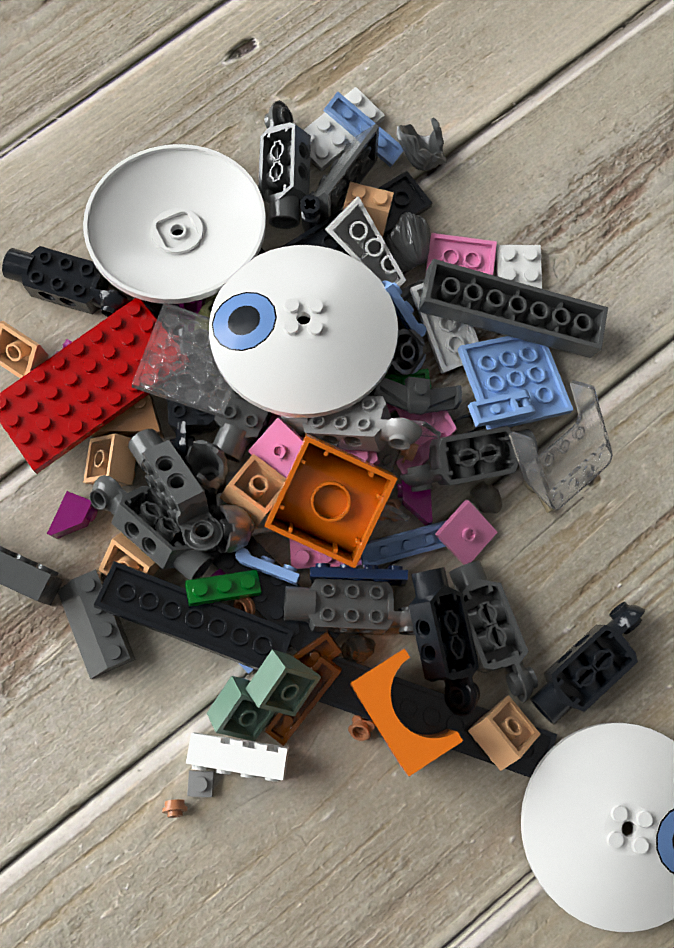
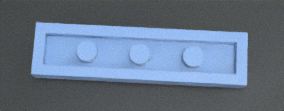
M339 92L334 95L323 110L354 137L376 124ZM379 127L377 156L391 167L403 152V148L394 138Z
M446 521L368 541L361 555L363 567L364 565H380L446 547L435 535Z

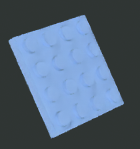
M505 336L461 345L458 348L459 356L476 401L527 390L530 395L529 402L535 408L536 413L530 417H520L485 425L487 429L518 426L570 414L573 411L549 347Z

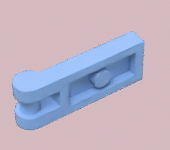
M382 281L385 286L384 289L391 296L396 315L405 329L414 330L421 337L424 336L426 326L415 319L412 314L414 309L409 302H404L401 297L402 290L395 282Z
M527 390L474 401L468 405L475 427L520 417L526 418L536 413L534 406L529 402L530 395Z
M246 548L236 551L235 556L240 564L296 586L298 585L300 574L296 573V568L287 564L280 567L274 564L275 560L266 556H262L261 559L251 556Z

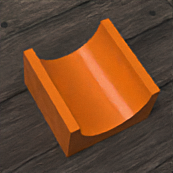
M306 433L283 487L266 518L264 527L355 568L398 478L393 473Z
M404 648L351 682L350 685L402 769L408 776H411L463 740L457 731L450 729L430 735L413 733L396 716L391 702V686L397 670L410 658Z

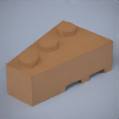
M148 394L91 436L95 438L116 433L126 437H133L142 430L154 429L161 438H164L152 395Z

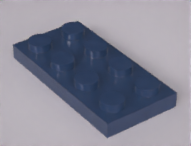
M317 563L316 567H310L311 583H314L316 578L388 582L390 586H405L408 581V570H403L402 566L397 565L388 566V569H378V565H364L363 569L353 568L346 564H340V568H330V564Z

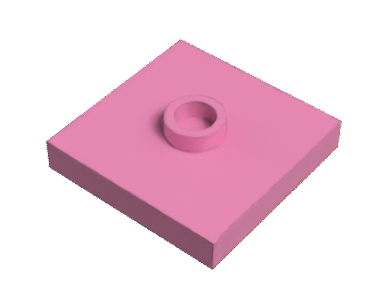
M278 417L248 452L251 455L255 454L287 478L303 438L281 417Z
M465 500L435 535L465 565L471 563L498 532L470 501Z

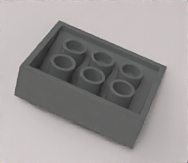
M374 124L357 135L351 143L348 142L343 150V155L340 159H335L331 166V171L327 176L324 175L321 178L317 190L309 194L310 196L315 195L320 200L321 222L341 211L344 207L350 182L360 184L377 162L379 125Z

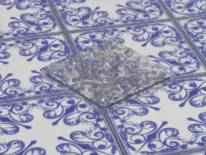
M164 302L133 379L132 388L223 418L233 389L220 373L214 360L209 338L210 318Z

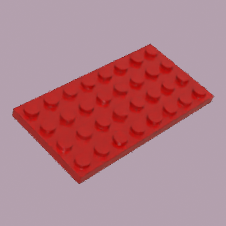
M135 298L0 392V424L32 470L38 474L191 363L141 299Z

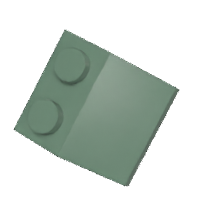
M272 649L246 687V691L258 708L295 716L321 677L290 654Z
M231 676L208 710L207 715L216 733L255 742L275 712L258 708L248 694L246 687L250 680Z

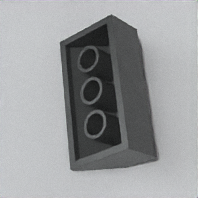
M96 569L72 579L57 591L90 679L136 660L120 617L94 607L95 600L105 581L103 573Z

